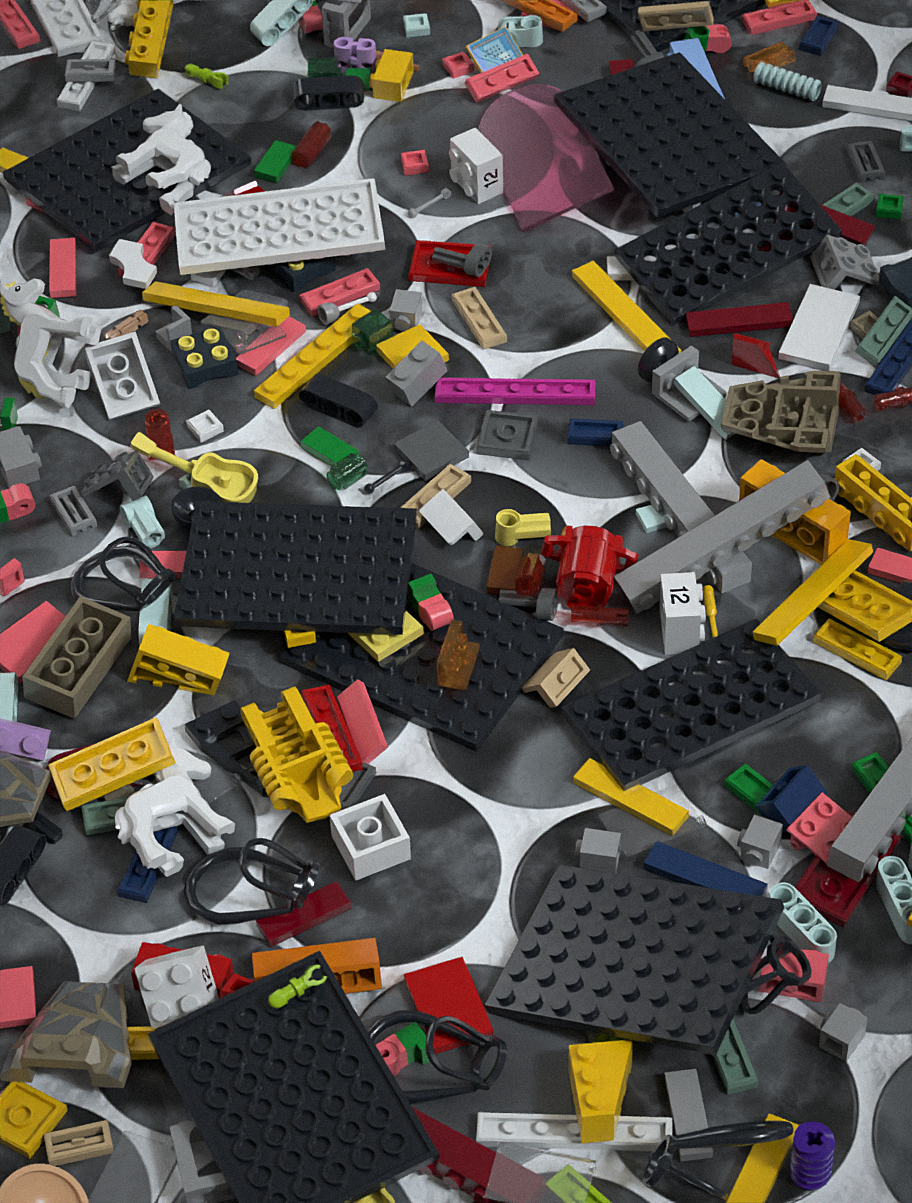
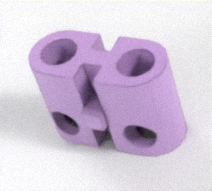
M340 37L334 41L335 65L338 70L346 71V68H366L364 67L365 65H371L368 67L371 69V72L376 70V46L373 40L359 38L358 42H353L351 37Z

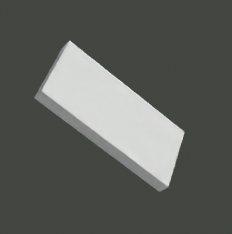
M30 0L58 57L86 50L91 41L104 43L103 37L83 0Z
M810 284L779 351V359L830 371L849 328V321L852 320L859 305L860 296Z

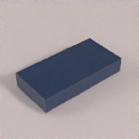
M816 16L799 43V50L822 56L837 32L839 22Z
M570 418L568 444L610 446L612 444V432L623 428V421Z

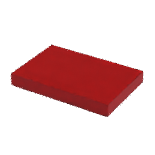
M416 240L409 270V281L485 287L489 265L480 277L468 275L463 268L433 261V250L437 247L468 255L475 244Z
M463 956L404 974V982L416 1010L436 1017L452 1016L472 1026L485 1036L494 1035V1030ZM422 1025L427 1035L429 1027ZM436 1030L433 1039L434 1054H438L470 1043Z

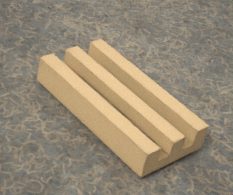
M108 1120L44 1134L49 1165L52 1166L114 1153ZM99 1133H103V1134H104V1135H99V1136H95V1137H90V1138L84 1139V1137H86V1136L95 1135V1134H99ZM72 1140V1142L59 1144L55 1146L52 1145L54 1143Z

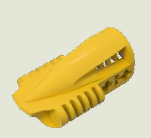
M294 686L281 691L282 702L277 703V708L265 713L259 710L255 703L241 707L242 719L257 747L251 752L250 760L266 789L273 807L276 810L289 808L292 812L298 813L307 823L324 819L340 810L339 796L342 792L341 787L349 783L354 774L328 724L324 722L315 724L298 689Z

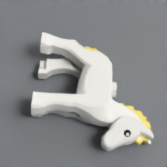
M32 279L18 284L13 281L10 285L0 282V303L3 305L4 315L10 317V321L21 326L20 335L16 340L17 349L14 360L15 370L20 383L28 393L32 392L36 398L44 399V397H49L60 405L70 408L71 403L74 402L75 388L88 389L92 375L90 371L80 369L70 374H60L52 363L62 337L97 345L101 333L100 328L89 325L92 319L90 317H80L67 321L57 317L45 307L35 304L38 297L44 292L45 284L40 279Z

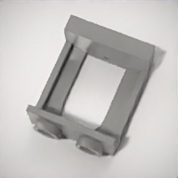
M361 0V3L343 1L340 6L326 2L322 7L324 45L334 48V41L340 37H351L354 41L371 19L370 0ZM350 15L359 17L358 21L349 31L348 17Z
M186 1120L178 1125L170 1126L172 1144L177 1158L186 1203H217L233 1199L234 1196L221 1172L198 1178L190 1144L203 1141L194 1122Z

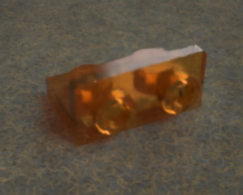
M451 620L437 660V680L439 686L466 690L480 650V644L467 641V634H463L462 621Z

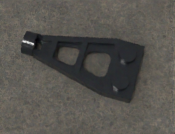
M235 700L185 724V732L203 753L255 791H258L262 797H269L254 766L245 770L236 762L251 754L257 747L242 719L241 707ZM236 732H239L244 740L243 745L231 751L225 750L216 743Z

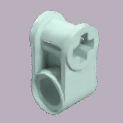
M507 16L501 18L498 22V30L509 23L508 31L518 47L534 48L543 43L542 20L538 16Z

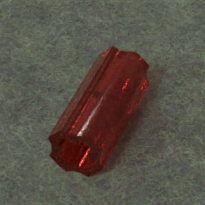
M314 122L291 152V161L297 167L308 168L331 138V128L326 123Z
M528 553L522 558L515 578V591L520 596L533 597L539 591L546 570L544 565L546 559L540 553Z

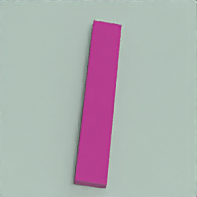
M440 378L436 382L435 403L595 405V380Z

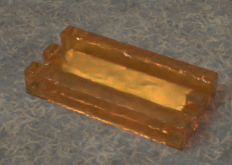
M781 41L743 57L742 64L745 67L748 66L750 72L755 71L760 62H765L766 65L771 64L773 67H781L795 61L796 53Z

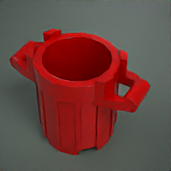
M589 525L575 528L573 526H566L562 530V535L545 536L541 551L544 557L560 562L556 580L557 597H562L567 602V607L582 612H591L593 607L601 604L603 607L606 605L609 597L612 595L615 573H621L636 564L638 554L623 548L624 541L622 536L616 535L615 537L606 529ZM554 544L559 545L558 551L553 550ZM620 557L626 558L625 564H620Z

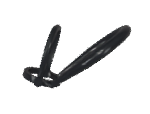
M121 537L108 544L103 551L86 560L74 573L70 587L72 596L76 601L81 596L112 610L140 612L154 603L177 576L174 571L166 569L143 542L132 537ZM123 543H129V544L136 545L137 547H135V546H130V545H126V546H118V545L123 544ZM126 556L138 558L157 576L139 594L132 587L115 577L108 570L105 562ZM100 565L103 574L119 588L132 595L137 605L89 597L82 591L83 581L91 570Z
M255 838L249 840L244 847L224 848L210 853L195 864L185 880L184 898L189 910L198 918L217 925L240 924L292 913L295 908L303 907L304 900L315 883L320 866L314 860H301L281 845L269 839ZM255 845L267 846L298 867H301L302 870L261 851L250 849V847ZM229 859H239V869L251 885L265 892L288 899L289 905L285 908L218 913L208 910L199 903L196 896V887L203 873L213 865ZM246 860L298 875L291 892L270 886L253 877L246 866Z
M772 934L770 944L767 946V955L760 959L753 977L768 963H770L774 971L753 980L751 979L741 1000V1006L745 1013L750 1015L760 1013L787 986L803 985L811 977L812 969L809 960L804 952L792 942L791 938H779ZM787 950L791 952L801 965L802 977H797L795 973H789L781 965L778 957ZM777 976L782 979L760 1003L754 1007L749 1006L748 992Z
M397 1010L378 1018L367 1029L374 1042L386 1028L398 1023L416 1022L429 1027L426 1035L425 1049L426 1055L433 1067L450 1077L472 1082L471 1086L403 1091L410 1104L472 1093L478 1089L489 1090L490 1086L500 1076L507 1058V1046L502 1039L494 1035L485 1036L472 1026L452 1016L436 1017L419 1010ZM436 1030L478 1046L471 1064L470 1074L455 1071L439 1062L433 1050V1039ZM497 1046L495 1064L488 1076L483 1079L480 1077L482 1061L489 1049Z
M755 1121L715 1126L677 1136L666 1135L655 1151L649 1154V1162L644 1171L642 1181L647 1186L653 1187L667 1169L722 1200H727L728 1194L673 1163L671 1159L675 1149L733 1147L770 1142L791 1136L794 1132L793 1126L788 1121Z

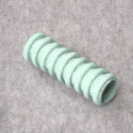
M760 62L754 71L755 83L768 84L770 88L775 86L776 90L788 91L789 94L795 93L798 97L802 95L804 99L809 97L810 101H815L821 91L820 80L814 81L811 77L807 79L805 75L800 77L799 73L786 72V69H779V67H773L771 64L766 65L765 62Z

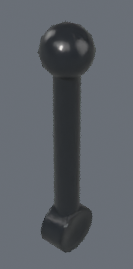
M402 460L399 463V467L374 483L366 484L364 491L367 494H371L376 487L399 472L408 471L411 466L410 462Z

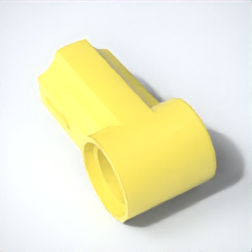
M505 509L496 515L495 540L503 546H512L519 539L551 535L549 513L520 515L512 509Z

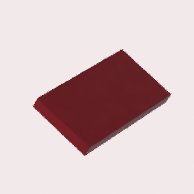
M850 810L846 811L852 817L855 815V813ZM894 834L891 837L892 843L886 854L880 853L878 855L879 859L875 869L871 874L866 872L860 882L826 866L827 864L816 855L795 888L822 917L844 928L876 880L879 861L893 854L900 843L901 836Z

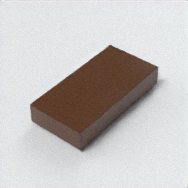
M495 545L487 582V593L500 594V590L516 591L523 558V548Z

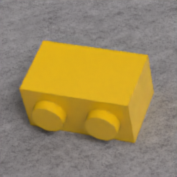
M384 50L382 57L377 59L375 74L372 73L370 76L369 86L373 88V98L402 102L414 73L413 53Z

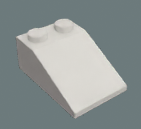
M136 332L85 347L86 360L109 421L160 405Z

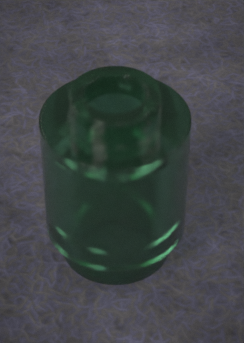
M350 453L330 467V471L326 474L327 480L335 490L347 489L367 475V462L361 455Z

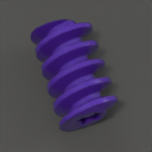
M814 1121L805 1122L799 1125L794 1132L790 1176L794 1184L803 1190L813 1191L820 1189L831 1179L835 1138L831 1130L822 1123Z

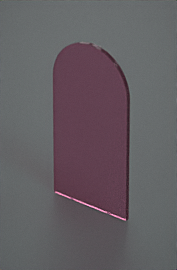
M527 85L504 94L486 110L479 126V132L503 156V189L523 232L614 191L592 144L554 103V94L562 91L549 85Z

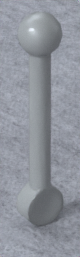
M444 188L438 196L416 209H409L408 216L415 218L420 211L443 198L448 199L451 196V191Z

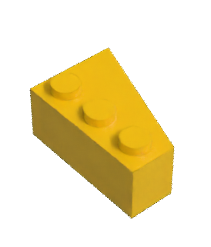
M148 623L127 682L136 683L137 679L153 681V686L162 687L163 683L179 685V690L215 695L230 653L218 647L209 646L190 637L182 636L163 627H157Z
M632 1040L569 1045L568 1072L581 1144L614 1141L621 1113L623 1096H625L626 1084L632 1067Z

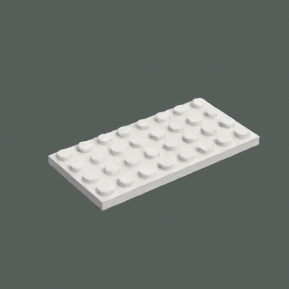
M374 178L174 203L180 275L385 250Z

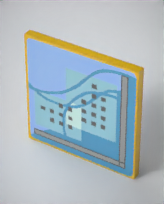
M506 26L466 46L467 51L481 73L523 56Z

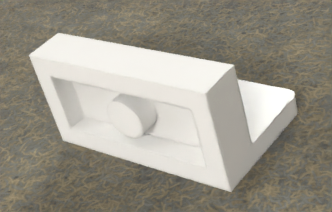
M444 489L419 510L449 545L456 543L467 532L475 541L484 534Z

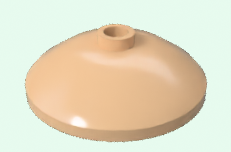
M33 1164L20 1168L6 1178L0 1186V1203H89L82 1186L71 1174L61 1168L48 1164Z

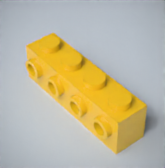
M137 0L139 13H134L133 27H135V31H131L129 36L131 50H127L125 54V65H129V75L158 79L174 4L173 0Z
M857 454L837 465L835 480L839 484L838 495L848 500L860 513L865 514L878 528L888 533L896 543L911 552L912 498Z

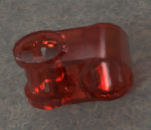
M161 409L149 411L145 415L147 438L156 443V447L175 455L168 413ZM150 456V458H148L149 461L159 460V459H156V458H154V457H152V456Z

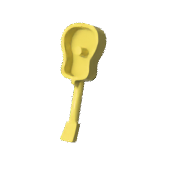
M138 432L131 441V448L135 451L137 450L148 458L152 456L191 474L192 487L199 486L213 490L219 495L221 502L250 503L256 493L258 473L249 463L239 460H227L211 452L203 454L198 460L189 462L156 447V443L141 432Z

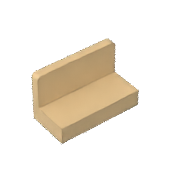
M574 648L555 652L521 689L524 693L537 690L550 708L557 707L590 669Z

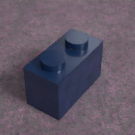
M808 765L791 767L787 769L755 807L763 818L783 824L782 833L788 832L787 828L822 792L825 795L828 792Z

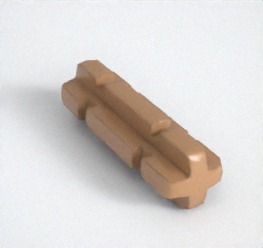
M142 310L136 311L132 314V317L129 316L113 327L114 330L110 329L103 335L104 341L135 332L139 329L137 326L142 327L149 321L148 315Z

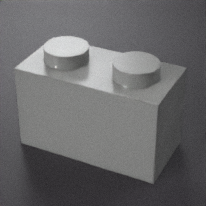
M421 340L386 376V380L393 394L412 407L448 370L441 354Z
M20 426L0 432V471L8 488L15 484H29L40 480L38 471L39 468H42L40 457L37 452H32L34 448L29 435L24 436Z

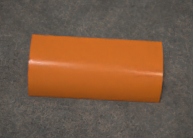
M375 938L252 953L255 981L320 950L345 994L382 989L380 963Z

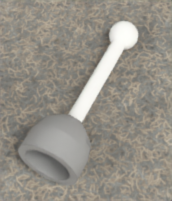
M370 292L366 297L338 307L329 302L321 304L317 308L318 316L324 325L333 323L338 319L340 311L354 307L357 303L375 302L377 296L375 293Z

